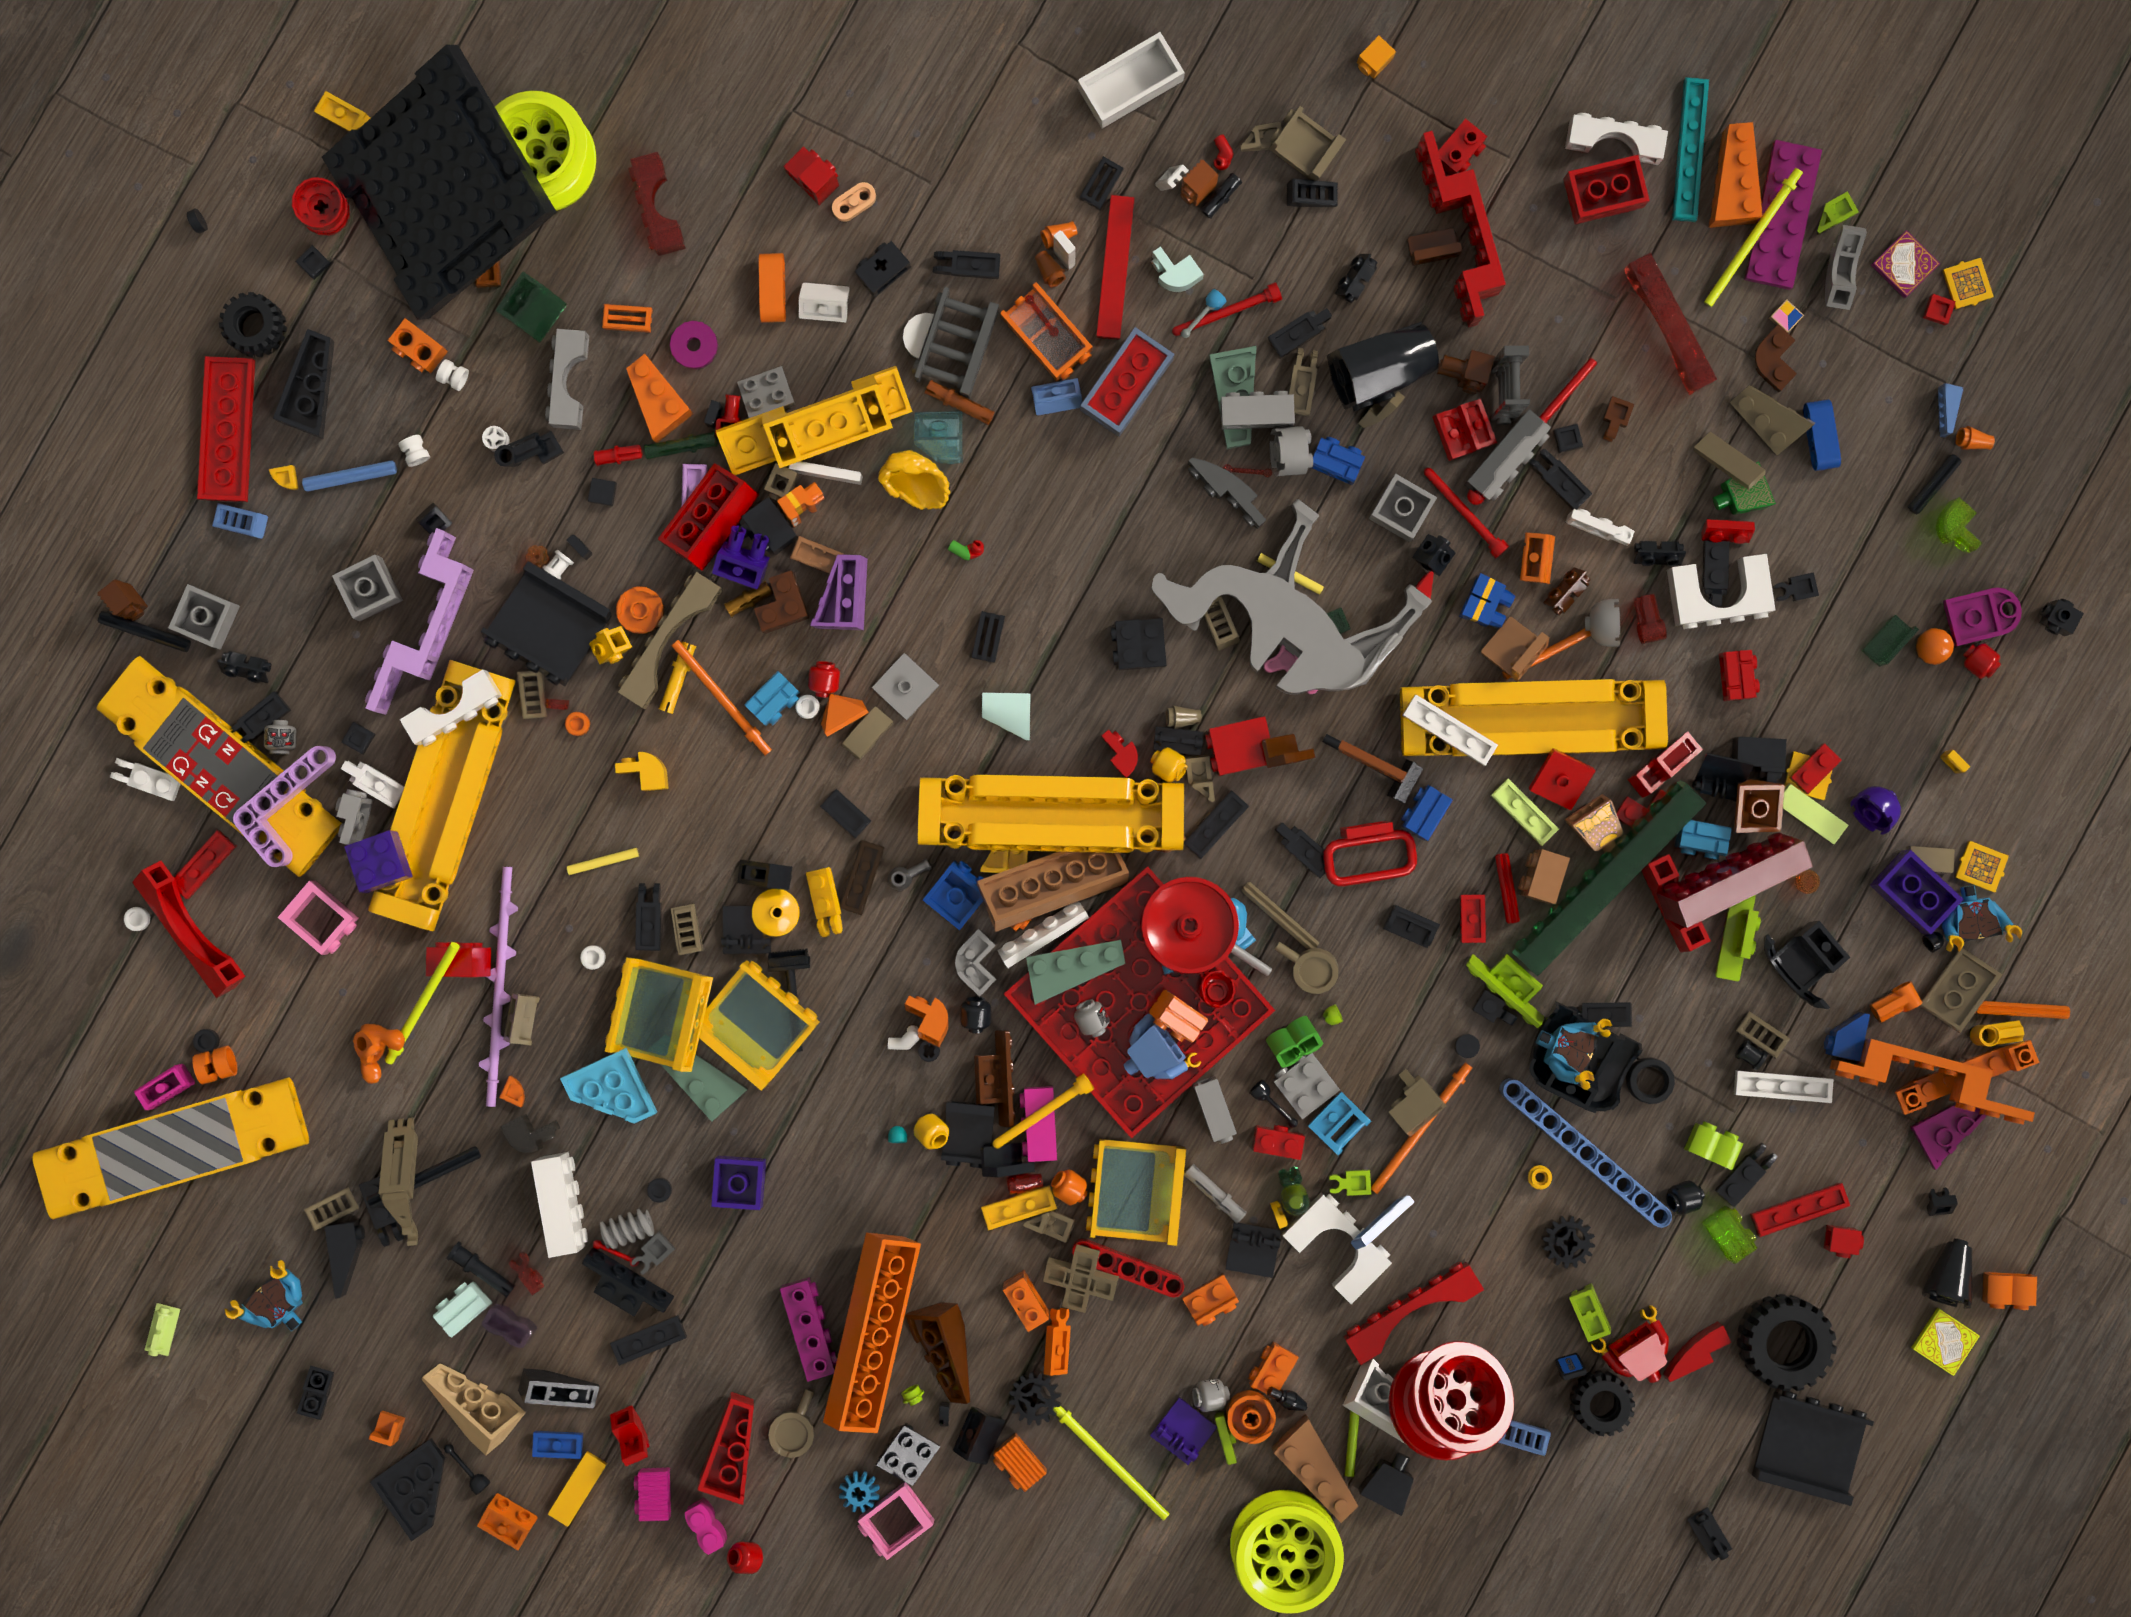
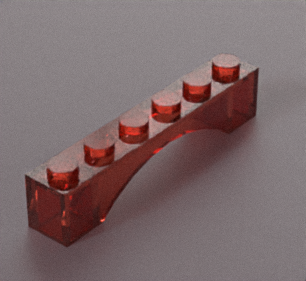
M1649 253L1629 263L1624 272L1634 291L1647 305L1661 328L1672 352L1678 374L1688 394L1692 395L1711 385L1717 378L1652 254Z

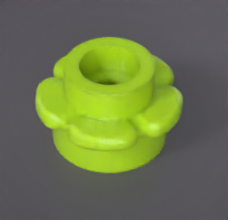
M918 1384L908 1387L901 1393L904 1398L902 1402L904 1404L909 1403L910 1406L919 1403L923 1399L924 1390L920 1389Z

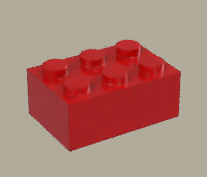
M1638 155L1568 171L1563 178L1574 224L1641 209L1650 201Z

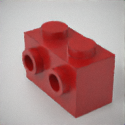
M1466 118L1438 150L1443 169L1448 175L1467 171L1471 166V163L1468 161L1473 155L1478 157L1486 148L1484 142L1488 136Z

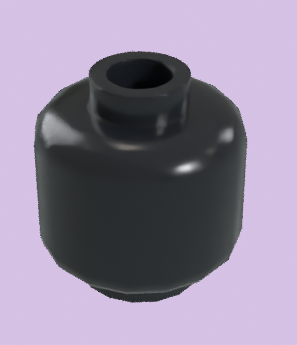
M972 996L968 997L961 1004L960 1023L962 1027L969 1029L970 1033L976 1034L982 1033L983 1029L990 1026L991 1005L985 1001V998Z
M1688 1180L1671 1186L1666 1200L1673 1212L1685 1215L1701 1209L1705 1195L1700 1186Z

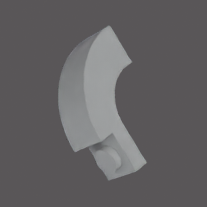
M1848 225L1841 226L1837 242L1832 247L1826 275L1825 303L1828 307L1847 310L1851 308L1857 289L1855 281L1856 269L1867 234L1866 228Z

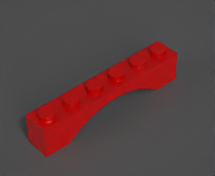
M159 861L141 870L132 883L213 995L218 998L236 988L246 976L233 958L214 946L196 926L183 904L175 878L164 863Z
M1458 1262L1449 1268L1450 1272L1447 1274L1434 1276L1424 1288L1417 1287L1408 1293L1409 1297L1406 1299L1393 1301L1387 1306L1388 1310L1381 1314L1376 1312L1367 1318L1368 1322L1361 1326L1356 1324L1346 1331L1347 1335L1343 1337L1359 1364L1362 1365L1379 1355L1393 1328L1412 1311L1435 1302H1466L1484 1291L1470 1265L1467 1262L1463 1264Z

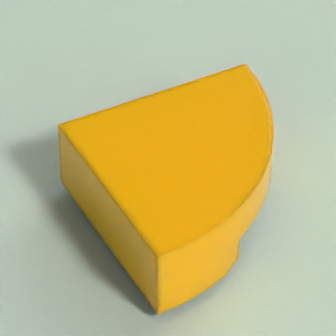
M289 465L269 469L271 477L279 485L291 490L299 489L295 466Z
M1280 1202L1270 1203L1279 1229L1287 1227L1288 1223Z

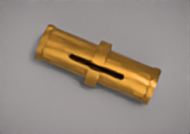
M765 580L758 589L744 590L742 595L724 603L730 616L733 617L748 607H755V603L772 595L773 592Z

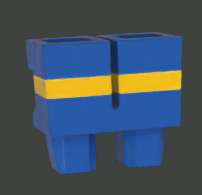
M1480 573L1473 583L1459 617L1476 622L1483 627L1490 625L1501 628L1506 616L1495 610L1498 603L1510 608L1515 595L1505 589L1506 585Z

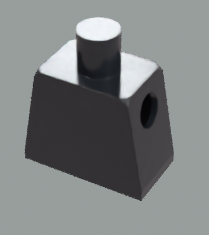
M1397 1452L1392 1463L1381 1458L1359 1486L1360 1494L1402 1516L1414 1479L1409 1472L1405 1471L1410 1458L1400 1452Z

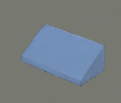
M1078 378L1031 387L1036 415L1080 408L1082 404Z

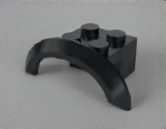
M1820 921L1807 923L1777 951H1775L1774 947L1775 941L1769 934L1765 935V955L1785 983L1811 1006L1829 1009V1005L1823 998L1815 996L1808 989L1825 974L1834 973L1851 957Z

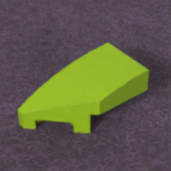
M1848 191L1825 204L1817 230L1818 234L1859 213Z

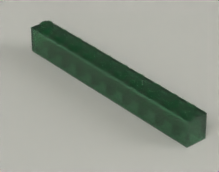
M1679 780L1671 784L1666 790L1667 794L1661 800H1656L1644 817H1640L1632 825L1633 829L1627 835H1622L1610 852L1608 851L1600 857L1598 865L1594 869L1586 871L1582 876V881L1577 886L1571 887L1559 904L1557 903L1548 911L1549 915L1543 921H1538L1526 938H1522L1516 943L1512 954L1533 974L1538 977L1707 804L1687 783Z

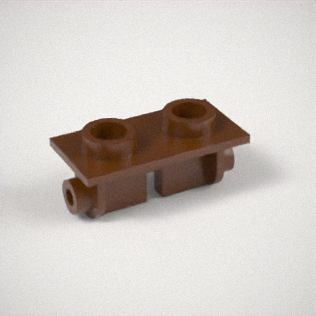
M1575 567L1564 575L1562 582L1549 592L1548 598L1543 604L1553 607V612L1558 616L1561 613L1564 614L1575 602L1570 594L1573 593L1576 597H1579L1589 586L1588 582L1591 579L1586 575L1587 572Z

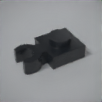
M1814 572L1788 578L1789 585L1781 582L1773 586V589L1781 588L1784 591L1783 596L1776 598L1778 602L1788 599L1790 595H1792L1793 602L1819 596Z

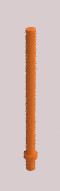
M1466 1062L1457 1073H1453V1079L1439 1096L1445 1104L1460 1084L1466 1082L1464 1079L1472 1070V1067ZM1435 1117L1415 1134L1407 1138L1371 1186L1372 1191L1376 1194L1380 1192Z

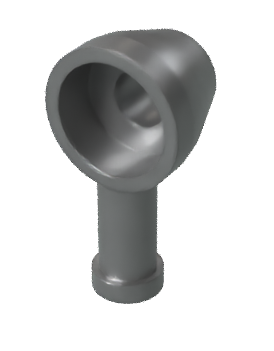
M927 859L909 869L896 867L890 871L888 883L895 890H905L910 886L912 877L932 868ZM897 874L903 876V882L900 884L895 881Z

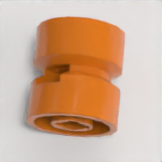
M229 1046L214 1049L212 1054L207 1051L193 1056L194 1073L202 1085L217 1081L218 1076L224 1079L237 1075L236 1058Z

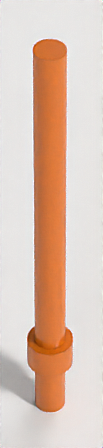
M679 640L671 646L746 733L744 736L750 743L753 742L764 756L767 755L772 749L760 736L761 732L756 727L753 728Z

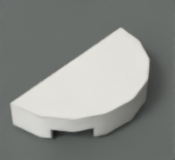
M922 313L914 316L904 328L903 341L905 348L911 356L918 360L921 357L935 316L931 313Z

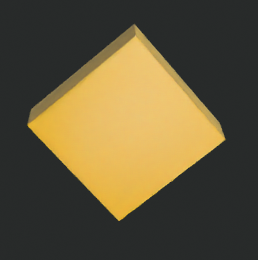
M1955 750L1945 751L1940 756L1955 774L1965 773L1970 768Z

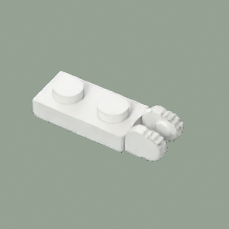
M116 758L115 763L118 766L130 768L132 772L130 777H126L118 772H111L110 778L125 782L128 786L175 801L180 783L171 775L140 763L134 764Z

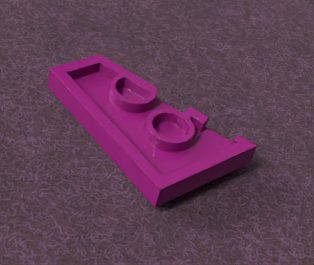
M1955 1102L1910 1126L1934 1170H1937L1942 1164L1941 1162L1957 1148L1956 1146L1966 1136H1969L1985 1119L1986 1115L1979 1114L1980 1109L1976 1108L1975 1112L1956 1108Z

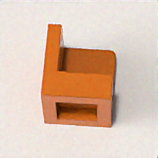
M381 1411L375 1430L370 1434L369 1440L388 1446L394 1445L399 1440L405 1417Z

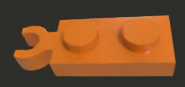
M1051 1308L1050 1310L1052 1325L1047 1326L1045 1375L1068 1374L1071 1326L1066 1325V1322L1069 1318V1309L1060 1308L1058 1310Z

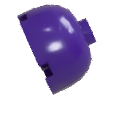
M1872 786L1862 790L1850 803L1851 807L1854 805L1856 809L1853 814L1860 824L1872 832L1876 829L1882 831L1880 833L1882 835L1888 833L1896 825L1901 815V806L1896 794L1879 786Z

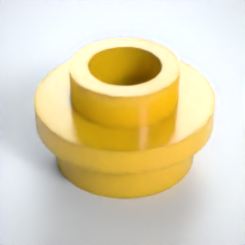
M1536 1165L1529 1170L1528 1182L1535 1189H1545L1551 1184L1552 1174L1547 1167ZM1537 1173L1543 1174L1541 1181H1536L1535 1176Z

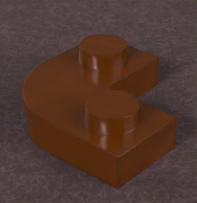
M1779 324L1759 343L1755 350L1756 371L1778 393L1797 374L1780 358L1795 342V339Z

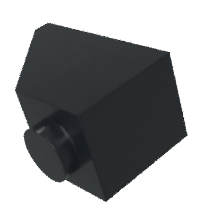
M740 860L737 883L789 890L792 879V866Z

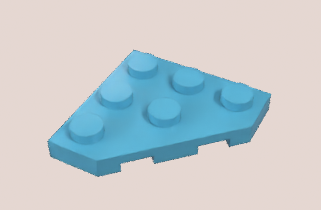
M627 1047L560 1078L571 1101L586 1104L609 1115H616L628 1122L635 1124L657 1113Z

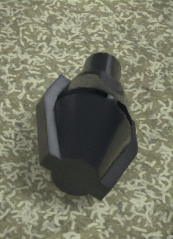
M1269 1387L1267 1391L1268 1396L1275 1398L1287 1410L1306 1411L1308 1408L1307 1402L1294 1391L1278 1390L1274 1387Z

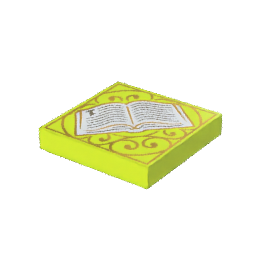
M1937 1308L1911 1348L1954 1376L1980 1336Z

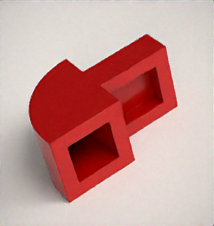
M1108 729L1101 738L1116 753L1110 762L1124 778H1127L1137 765V749L1132 741L1124 747L1122 745L1124 739L1116 731L1111 733Z

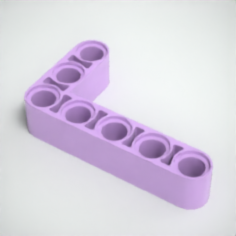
M315 746L234 813L233 822L269 866H286L292 861L293 854L267 819L335 763L336 754L330 747ZM320 751H323L326 755V759L322 764L317 758ZM302 766L307 769V776L304 779L299 775V770ZM283 782H286L289 786L286 794H283L280 788ZM265 797L270 800V807L267 810L262 806V801ZM247 812L252 817L249 825L244 822V815ZM262 831L267 835V840L264 844L259 840V834ZM276 850H280L282 853V860L280 862H277L274 858Z

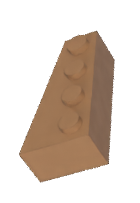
M1305 1414L1272 1446L1273 1453L1342 1523L1358 1507V1504Z

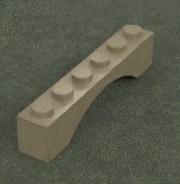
M698 572L694 576L691 574L684 583L686 589L681 596L678 594L671 603L673 609L668 616L664 615L658 623V632L655 636L651 635L644 645L646 650L643 655H638L631 665L633 670L629 676L625 675L618 685L620 687L618 693L643 709L648 707L659 690L658 666L662 651L669 638L687 620L699 613L711 610L723 592L721 587Z

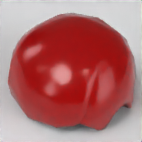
M1222 970L1210 971L1202 978L1199 985L1201 999L1205 1004L1215 1009L1226 1007L1233 1001L1236 992L1233 979Z

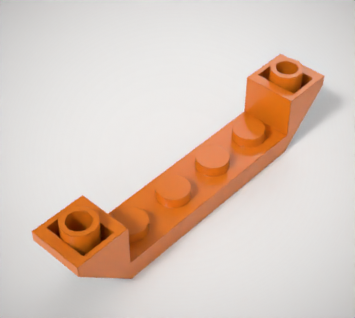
M2031 1040L1995 1048L1964 1060L1961 1063L1993 1071L1992 1077L2010 1070L2020 1071L2040 1062ZM1936 1071L1910 1081L1895 1091L1903 1114L1906 1115L1927 1107V1102L1950 1094L1955 1076L1944 1075Z

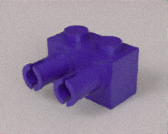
M732 526L728 542H724L717 553L712 574L758 589L764 579L770 557L764 556L769 538L764 535L763 540H761L762 534H755L751 550L742 548L746 529L742 527L740 532H738L739 526Z

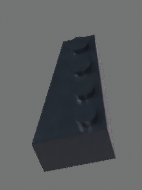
M307 329L273 419L277 422L322 439L324 437L334 341L330 337Z

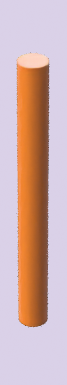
M1584 628L1546 648L1531 667L1591 636L1590 632L1585 631ZM1502 672L1505 680L1512 678L1506 672Z

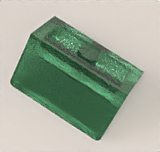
M1894 615L1864 647L1862 652L1879 667L1887 665L1919 629L1916 626L1909 627L1897 615Z

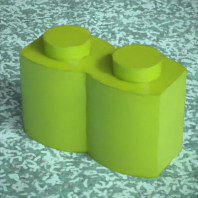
M1703 1121L1702 1125L1695 1123L1684 1149L1733 1170L1743 1143L1737 1141L1739 1136L1725 1131L1724 1135L1716 1132V1126Z

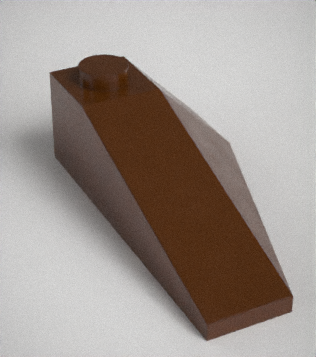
M940 1302L905 1314L915 1342H921L927 1353L924 1357L937 1370L936 1378L949 1401L968 1404L970 1402L965 1324L958 1303Z

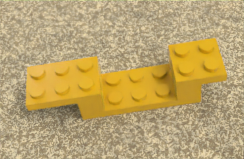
M893 366L851 381L853 390L786 413L782 406L716 430L732 474L738 475L777 461L779 468L893 428L891 419L912 412L897 367Z

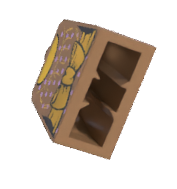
M1603 794L1564 819L1580 839L1593 851L1596 852L1603 849L1606 856L1613 855L1618 851L1619 848L1614 840L1623 834V830L1611 799Z

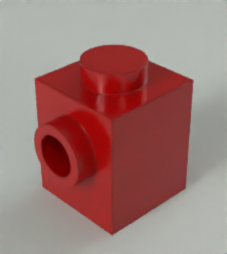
M1826 1225L1824 1249L1836 1252V1256L1842 1258H1850L1851 1254L1859 1255V1251L1862 1250L1864 1245L1862 1231L1855 1228Z

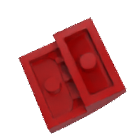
M1481 398L1433 416L1449 461L1497 443Z

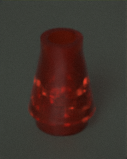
M1041 1173L1007 1176L1009 1195L1015 1194V1196L1037 1188H1043Z

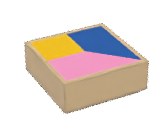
M1785 300L1769 319L1775 325L1779 324L1788 333L1804 315L1788 300Z

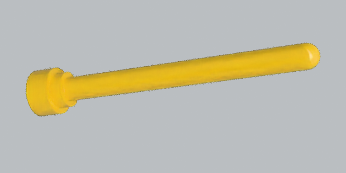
M1083 1073L1076 1078L1073 1087L993 1141V1146L995 1148L1002 1147L1078 1094L1082 1095L1085 1093L1087 1095L1094 1090L1092 1083Z

